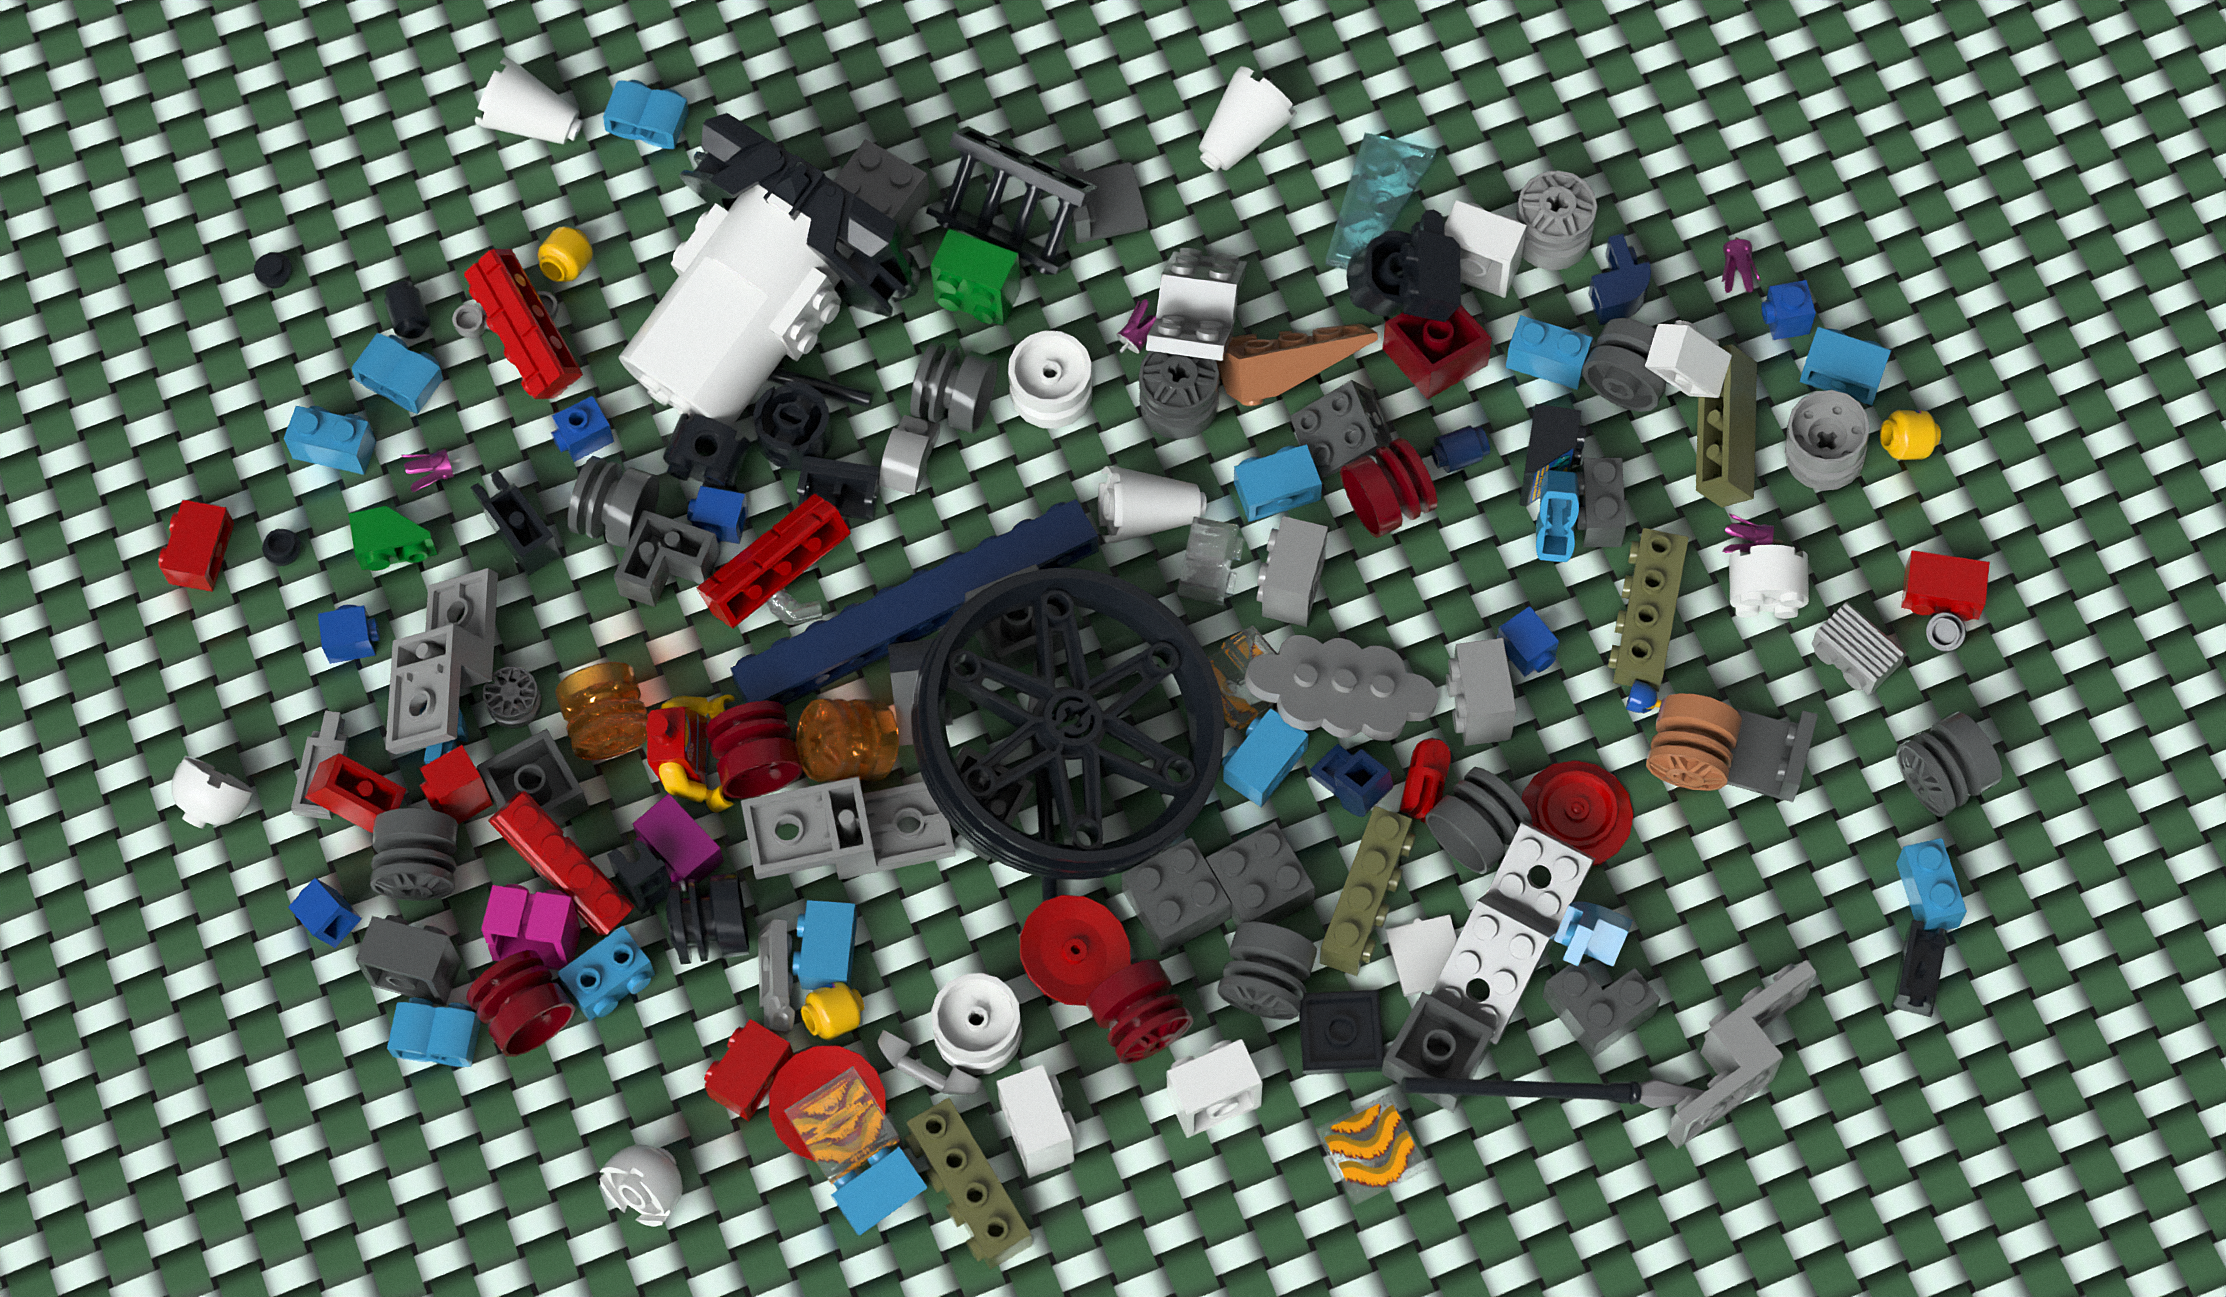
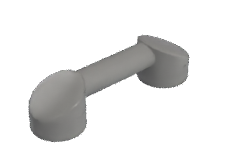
M546 291L537 292L550 317L554 320L558 313V304L555 297ZM462 305L453 314L452 321L456 331L466 338H478L484 334L485 330L490 329L486 323L488 316L486 314L482 315L481 311L474 305Z
M885 1030L882 1031L878 1039L881 1051L897 1070L943 1094H975L982 1084V1081L953 1067L949 1077H946L906 1056L912 1044Z

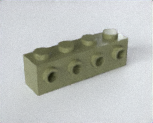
M1732 344L1721 347L1731 354L1732 357L1719 398L1698 397L1696 491L1720 507L1754 499L1757 362Z
M1643 528L1640 542L1632 540L1628 563L1635 564L1633 576L1625 575L1621 598L1628 599L1627 610H1619L1614 632L1622 634L1620 646L1612 645L1608 668L1615 669L1613 683L1633 686L1634 681L1638 680L1649 684L1655 691L1659 692L1689 537Z
M1374 806L1321 945L1320 964L1354 976H1358L1362 962L1369 964L1377 942L1371 938L1376 926L1383 927L1390 905L1385 904L1389 890L1396 892L1402 877L1403 870L1398 868L1402 856L1409 857L1416 839V834L1410 833L1412 818Z
M950 1098L906 1121L910 1135L905 1137V1141L916 1159L921 1156L925 1159L930 1168L925 1171V1174L936 1193L944 1191L950 1201V1204L946 1205L945 1208L955 1226L958 1228L964 1225L971 1238L967 1239L966 1243L977 1262L984 1259L991 1270L1033 1245L1032 1234Z

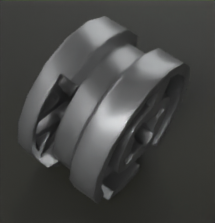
M504 667L492 674V679L495 681L494 684H489L490 681L485 683L483 699L492 719L500 726L521 728L530 724L538 716L541 709V694L533 676L525 669Z

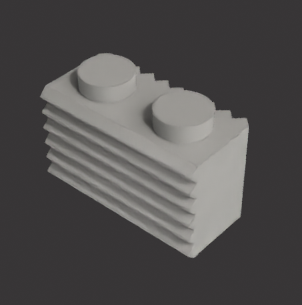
M1845 602L1832 617L1818 628L1811 644L1815 654L1822 662L1828 665L1834 664L1837 669L1842 671L1844 679L1855 690L1862 689L1867 695H1871L1901 666L1906 654L1904 650L1848 602Z

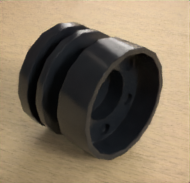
M738 872L711 876L708 895L701 894L696 878L689 879L688 898H684L680 881L669 882V896L666 905L667 922L671 943L677 951L681 965L692 963L691 945L696 944L701 962L708 960L709 942L717 941L722 958L750 954L746 914Z

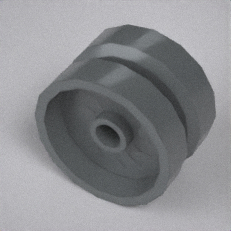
M1626 318L1612 319L1606 323L1597 339V347L1590 352L1583 365L1582 375L1586 383L1598 395L1625 409L1639 412L1654 409L1665 392L1667 382L1645 367L1656 329L1639 321Z

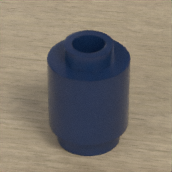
M1468 425L1435 437V446L1430 448L1434 464L1438 469L1443 467L1446 473L1481 462L1484 456L1490 454V445L1481 426L1472 428V426Z

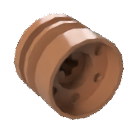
M1682 693L1668 695L1661 701L1656 721V731L1658 734L1652 737L1651 750L1648 753L1646 767L1659 779L1678 787L1702 791L1721 789L1727 785L1729 768L1733 760V754L1730 751L1737 745L1742 717L1734 708L1710 697Z

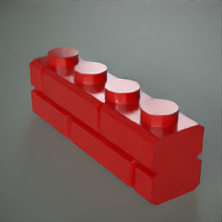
M512 249L489 250L479 259L478 263H474L464 272V276L470 285L468 290L471 297L483 307L488 316L486 323L500 337L505 346L504 355L511 364L517 367L523 378L521 384L526 393L534 397V399H553L558 397L568 388L567 386L572 385L583 375Z
M814 493L774 525L772 529L765 532L716 571L713 576L696 587L697 591L712 614L733 629L851 535V532L836 507Z
M525 790L516 793L488 820L553 890L561 891L567 896L572 897L577 915L597 936L608 934L635 907L624 894H618L619 889L569 836H563L564 831Z

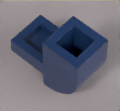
M1623 234L1608 238L1605 256L1611 271L1591 276L1588 295L1600 326L1605 325L1612 319H1627L1641 309L1647 296L1651 277L1650 263L1638 264L1635 249L1633 246H1627Z
M1336 744L1310 769L1312 778L1337 796L1345 810L1358 817L1365 816L1393 789L1390 770L1362 749L1353 756L1339 744Z

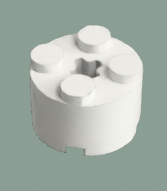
M1758 545L1750 547V554L1740 556V550L1730 554V604L1736 608V616L1751 618L1758 616L1759 612H1774L1777 618L1789 619L1797 617L1798 609L1808 604V554L1803 551L1801 556L1795 555L1794 547Z

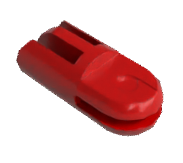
M1428 738L1416 744L1412 752L1399 807L1400 812L1407 813L1415 819H1420L1425 824V815L1442 799L1450 766L1451 753L1447 744L1442 740Z

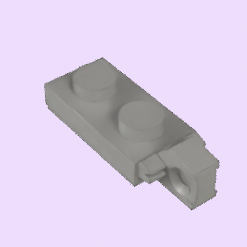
M325 711L321 731H313L311 737L307 736L291 811L294 815L328 820L333 819V812L306 799L305 796L319 763L337 753L347 757L349 737L343 734L345 719H342L340 712Z
M773 919L758 933L760 1008H764V1027L775 1034L787 1035L793 1030L795 1011L789 1006L790 999L788 998L793 987V977L788 972V957L792 949V938L790 934H787V920Z

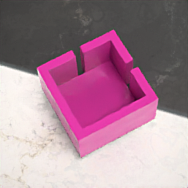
M506 884L505 887L492 885L481 930L493 961H500L524 950H535L543 960V966L551 970L560 971L574 961L581 926L572 897L567 896L565 893L558 890H546L544 893L536 892L535 894H529V890L522 885Z

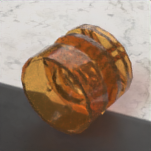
M621 662L595 664L572 673L558 684L555 694L563 719L569 722L566 729L576 757L583 760L612 758L625 754L647 741L646 724L648 716L644 702L639 700L641 692L632 666Z
M818 699L811 701L803 710L798 722L796 735L797 751L802 769L810 779L817 782H835L859 777L860 782L883 780L891 772L898 754V725L893 712L886 703L877 699H853L850 701L844 699Z

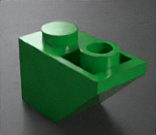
M387 506L348 514L354 552L362 570L379 571L388 568L391 564L405 561L418 563L426 560L429 556L438 555L436 545L428 530Z

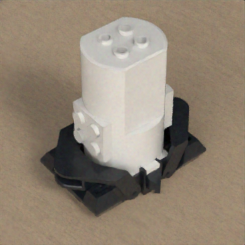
M724 113L705 120L703 123L701 145L704 152L697 151L693 157L698 166L694 171L683 170L679 174L681 180L708 203L712 209L701 215L692 236L687 242H682L675 250L671 265L679 277L620 354L619 360L627 371L648 389L647 393L662 405L670 404L678 410L677 413L679 415L688 413V420L690 421L697 414L732 427L785 354L798 361L803 353L807 354L816 344L819 331L825 323H831L837 316L840 309V298L857 309L891 317L894 310L888 302L889 299L893 302H898L915 296L918 292L920 267L914 255L902 247L904 235L895 220L826 177L824 172L796 154L792 155L729 113Z

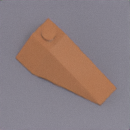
M1363 324L1316 328L1312 331L1313 336H1308L1304 333H1292V331L1279 332L1278 339L1257 340V334L1232 337L1223 361L1216 360V364L1226 393L1241 402L1242 405L1255 406L1262 404L1266 398L1276 397L1375 342L1378 340V333Z

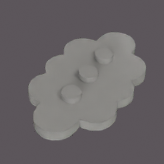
M1306 635L1291 636L1281 644L1278 655L1261 654L1254 657L1249 662L1244 677L1246 687L1251 694L1261 700L1277 703L1280 717L1291 727L1300 730H1314L1322 727L1331 735L1340 738H1350L1359 732L1378 741H1389L1397 738L1403 731L1406 721H1423L1429 718L1434 713L1439 697L1437 689L1431 681L1417 674L1406 673L1403 660L1390 648L1369 646L1361 649L1352 641L1343 638H1334L1322 644L1315 638Z

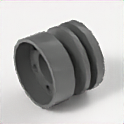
M933 340L928 345L914 376L910 404L911 415L923 419L928 414L930 421L938 423L948 408V424L950 427L975 434L985 419L993 396L998 371L997 359L971 351L964 359L962 365H960L959 347L951 345L946 351L945 343Z
M1155 351L1147 353L1141 362L1139 372V406L1143 420L1152 431L1165 438L1182 440L1195 437L1209 428L1216 418L1219 404V371L1216 360Z
M592 456L581 469L572 492L568 510V527L570 532L580 535L587 533V536L593 539H598L605 532L607 543L626 549L643 510L655 514L660 486L658 475L630 467L622 476L621 464L613 461L607 464L606 459Z
M1960 711L1953 712L1933 724L1930 734L1926 732L1918 733L1914 736L1913 740L1905 741L1896 750L1897 763L1910 790L1928 811L1938 817L1946 816L1955 807L1964 805L1969 798L1968 794L1972 796L1980 795L1998 784L2002 778V767L1989 738L1977 723Z
M1474 767L1464 776V781L1461 780L1453 787L1454 796L1446 795L1425 815V819L1432 835L1454 859L1473 872L1484 874L1505 854L1503 844L1511 845L1520 824L1525 821L1533 825L1528 808L1505 782L1483 768Z
M420 808L395 809L377 815L373 825L372 846L378 854L374 855L371 860L373 872L370 875V886L372 890L386 897L409 901L433 900L452 894L455 889L453 873L456 871V863L450 856L457 850L458 823L456 819L445 813Z
M1243 922L1237 926L1230 947V956L1235 961L1225 964L1223 969L1225 977L1220 979L1217 994L1227 1003L1250 1014L1276 1020L1294 1019L1298 1017L1301 1007L1300 999L1304 998L1305 986L1300 981L1310 978L1317 955V948L1310 940L1289 929L1268 923Z

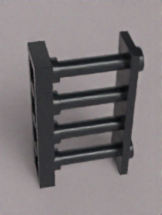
M969 126L953 132L949 146L959 150V155L962 158L947 201L940 200L928 206L926 214L937 218L936 222L943 227L949 229L958 228L985 242L1018 253L1019 258L1034 264V269L1043 274L1057 275L1069 268L1072 260L1058 254L1074 208L1082 207L1093 201L1098 186ZM982 161L992 166L994 175L978 217L961 209L960 206L975 163ZM1014 176L1025 181L1027 190L1012 232L993 224V220L1009 177ZM1048 192L1058 197L1057 200L1060 202L1046 244L1042 247L1025 239L1041 193Z

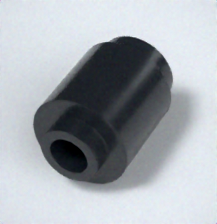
M400 281L390 285L385 291L384 303L395 334L406 339H415L422 336L430 326L431 321L420 290L410 281Z

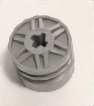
M1550 171L1535 176L1523 187L1518 201L1516 219L1520 223L1527 225L1522 257L1538 268L1560 270L1573 266L1585 256L1589 250L1597 211L1595 194L1586 181L1572 173Z
M1834 390L1816 391L1803 397L1795 405L1787 425L1785 446L1786 465L1795 479L1806 487L1821 491L1840 489L1853 482L1862 471L1870 432L1868 415L1862 405L1848 394Z

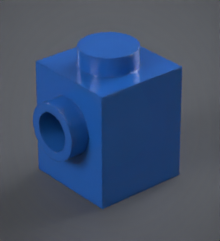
M1807 280L1769 286L1766 301L1761 303V311L1764 323L1769 325L1773 340L1810 334L1816 312Z
M593 395L552 415L556 430L551 432L553 440L559 451L562 453L567 450L574 462L614 442L610 425Z
M700 486L697 499L692 498L690 500L687 520L691 521L694 527L715 533L717 543L724 541L740 544L749 511L746 496L742 493Z
M343 605L335 611L318 614L322 649L329 664L376 656L374 641H380L378 622L376 618L370 619L364 605Z
M1530 606L1499 626L1497 638H1503L1506 655L1524 677L1535 670L1538 673L1546 670L1556 660L1555 656L1559 640Z
M314 878L308 886L303 888L298 897L288 906L314 937L334 948L340 944L362 919L336 889L317 878Z

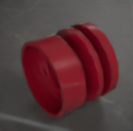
M1402 437L1390 442L1389 448L1384 445L1376 449V463L1372 458L1365 455L1341 467L1340 475L1347 498L1362 525L1375 538H1379L1401 527L1403 521L1401 512L1410 520H1414L1420 517L1421 511L1428 513L1437 508L1436 490L1429 472L1416 450Z
M757 701L738 705L721 712L711 719L706 726V734L709 743H711L712 755L719 760L716 766L723 793L731 798H753L776 792L796 781L803 772L796 744L789 739L792 734L790 724L787 723L785 707L778 702Z
M524 950L500 960L480 975L467 991L466 1000L477 1011L478 1018L484 1024H490L489 1034L506 1057H516L542 1046L556 1036L574 1016L575 1006L558 983H551L553 975L546 966H543L544 962L535 950Z
M1147 959L1127 966L1103 981L1090 993L1086 1000V1006L1099 1028H1112L1107 1035V1041L1110 1046L1116 1047L1115 1054L1120 1063L1131 1064L1151 1057L1178 1040L1193 1023V1016L1190 1011L1182 1007L1183 1000L1180 995H1167L1172 988V982L1158 960Z

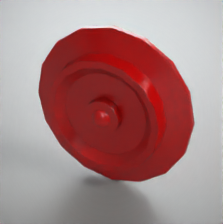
M1575 760L1552 764L1536 774L1522 793L1521 800L1530 812L1533 826L1596 858L1592 866L1600 865L1616 855L1630 836L1633 810L1629 794L1616 776L1596 764Z
M1061 895L1043 901L1028 915L1019 936L1020 959L1029 979L1046 996L1065 1005L1086 1006L1088 996L1096 987L1113 974L1131 965L1130 942L1121 922L1104 905L1085 896Z
M815 1046L795 1054L778 1071L769 1092V1117L778 1138L794 1154L818 1162L810 1148L825 1142L815 1137L813 1140L810 1137L809 1139L806 1137L803 1139L794 1122L803 1118H813L828 1123L839 1120L844 1114L850 1088L857 1081H860L870 1098H867V1101L865 1100L867 1106L864 1105L865 1115L862 1114L863 1118L859 1119L860 1124H857L856 1132L849 1134V1139L844 1138V1141L830 1142L827 1140L826 1144L838 1147H850L856 1144L862 1133L864 1118L871 1108L876 1106L883 1119L886 1115L885 1089L877 1070L860 1054L841 1046ZM847 1080L849 1087L846 1090L847 1093L844 1094L843 1102H839L840 1106L833 1110V1112L831 1111V1114H827L828 1116L823 1115L822 1117L820 1115L809 1117L800 1113V1109Z

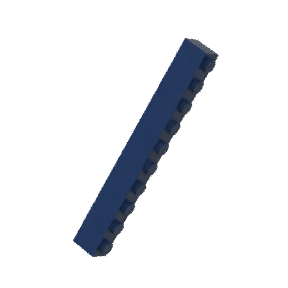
M1077 499L1068 503H1057L1050 507L1046 514L1033 520H1022L1011 531L999 537L996 535L987 537L979 543L978 547L966 553H955L949 556L943 564L931 570H920L913 574L909 581L899 586L885 587L874 598L862 604H850L839 615L827 621L818 620L809 625L804 632L792 638H781L774 642L770 649L760 654H749L742 657L735 666L730 668L734 684L745 704L757 701H773L786 706L888 656V644L918 641L942 629L951 616L965 603L966 592L1035 564L1039 570L1066 568L1099 552L1098 535Z

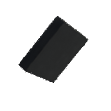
M1379 990L1305 993L1304 998L1300 999L1301 1007L1299 1011L1303 1075L1382 1071L1384 1056Z

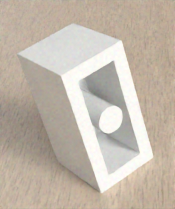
M1677 320L1675 324L1657 325L1645 367L1688 396L1719 398L1732 355L1719 347V342L1716 339L1700 334L1697 331L1696 325Z

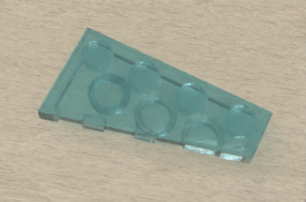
M1364 133L1326 256V265L1347 270L1351 256L1375 237L1390 230L1436 157L1435 149Z

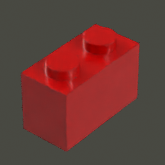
M182 499L179 511L174 512L170 520L169 529L171 536L168 545L162 547L158 560L159 568L169 584L213 592L235 524L226 507Z
M1912 550L1905 567L1901 608L1911 609L1912 612L1919 615L1951 612L1958 615L1963 621L1979 620L1986 603L1990 562Z
M462 745L420 768L425 778V782L420 784V787L431 809L448 814L456 819L458 824L493 805L480 774Z
M337 753L318 764L305 798L373 833L374 820L377 815L399 809L407 789Z
M749 1019L744 1028L738 1027L733 1032L727 1044L729 1050L721 1061L715 1060L711 1064L704 1077L706 1081L704 1085L708 1096L747 1121H750L769 1093L778 1071L794 1056L790 1042L752 1019Z

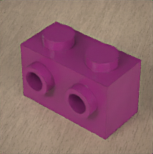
M669 793L632 823L637 836L634 840L644 843L652 855L658 860L661 859L666 866L671 882L680 881L681 885L688 892L689 879L696 878L697 882L700 883L724 862L720 847Z

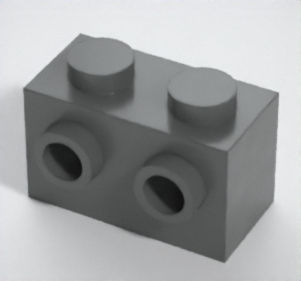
M1583 458L1581 472H1575L1578 478L1579 495L1581 498V507H1579L1576 520V530H1582L1583 547H1621L1626 529L1622 458Z

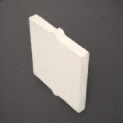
M1450 914L1425 921L1417 918L1412 924L1386 930V936L1404 997L1434 989L1457 942Z

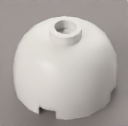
M184 756L182 762L179 763L175 770L171 784L173 799L176 805L185 812L182 819L201 829H204L206 823L220 826L237 819L248 806L254 792L253 789L228 773L225 776L214 770L215 767L208 763Z
M637 1144L621 1149L611 1157L600 1171L604 1172L599 1180L606 1195L623 1212H625L627 1205L641 1213L642 1215L636 1221L653 1227L662 1225L673 1212L681 1198L683 1185L680 1172L676 1166V1160L671 1153L663 1148L656 1149L651 1146Z

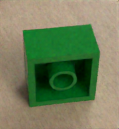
M948 229L931 264L935 302H938L940 306L949 311L955 312L960 310L971 314L982 323H996L1004 326L1021 291L1018 253Z

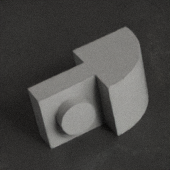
M907 415L903 416L898 428H893L889 436L882 459L879 486L912 495L916 494L927 471L928 458L939 437L940 424Z

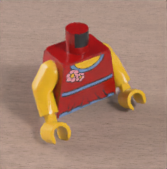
M727 694L708 702L706 697H673L663 703L661 709L651 710L648 713V722L646 724L648 765L669 794L702 803L705 800L711 811L716 813L724 811L733 806L734 803L724 799V797L728 796L723 793L722 786L720 785L713 790L707 789L708 738L706 726L708 725V719L705 716L708 713L709 717L713 719L725 711L724 703L735 701V698Z

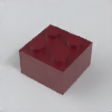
M1460 305L1446 322L1403 314V312L1385 322L1382 349L1428 400L1488 366L1492 338L1468 311Z

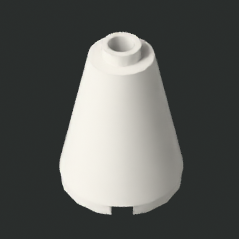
M504 57L500 63L506 65L502 73L495 70L478 107V109L484 111L483 118L476 117L475 123L481 127L559 144H565L568 139L574 141L583 123L582 120L578 119L579 111L515 61Z
M1243 66L1239 67L1234 73L1199 145V150L1203 153L1200 159L1214 171H1218L1219 168L1223 170L1231 168L1291 121L1297 114L1296 110H1289L1293 104L1277 87L1264 77L1261 81L1252 79L1250 76L1254 71Z
M1106 466L1102 470L1101 474H1108L1107 483H1099L1098 517L1099 525L1107 526L1109 535H1102L1106 543H1117L1197 523L1200 515L1206 513V495L1204 492H1200L1197 484L1116 466Z

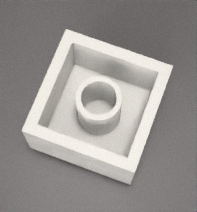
M1456 200L1444 226L1445 235L1453 237L1460 245L1461 282L1506 298L1521 263L1527 225L1520 223L1514 217L1508 215L1500 216L1488 212L1478 204L1463 203Z
M1242 1039L1233 1043L1231 1040L1221 1041L1213 1045L1208 1050L1209 1053L1196 1059L1193 1056L1181 1058L1171 1065L1172 1069L1167 1071V1096L1187 1138L1261 1107L1262 1080Z
M1041 1064L998 1080L997 1087L1000 1106L1028 1178L1074 1162L1073 1148L1079 1146L1076 1138L1078 1133L1070 1111L1065 1113L1061 1111L1064 1109L1061 1100L1063 1094L1055 1074L1048 1076L1044 1065Z

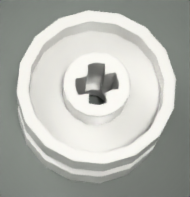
M1042 331L1029 335L1015 347L1009 358L1010 398L1015 411L1026 422L1040 428L1058 429L1073 424L1085 414L1092 401V362L1087 349L1075 337L1061 331Z
M983 973L963 974L949 981L936 995L931 1010L933 1034L938 1051L943 1060L949 1065L971 1075L991 1074L1006 1066L1017 1054L1022 1040L1019 1002L1012 989L999 978Z

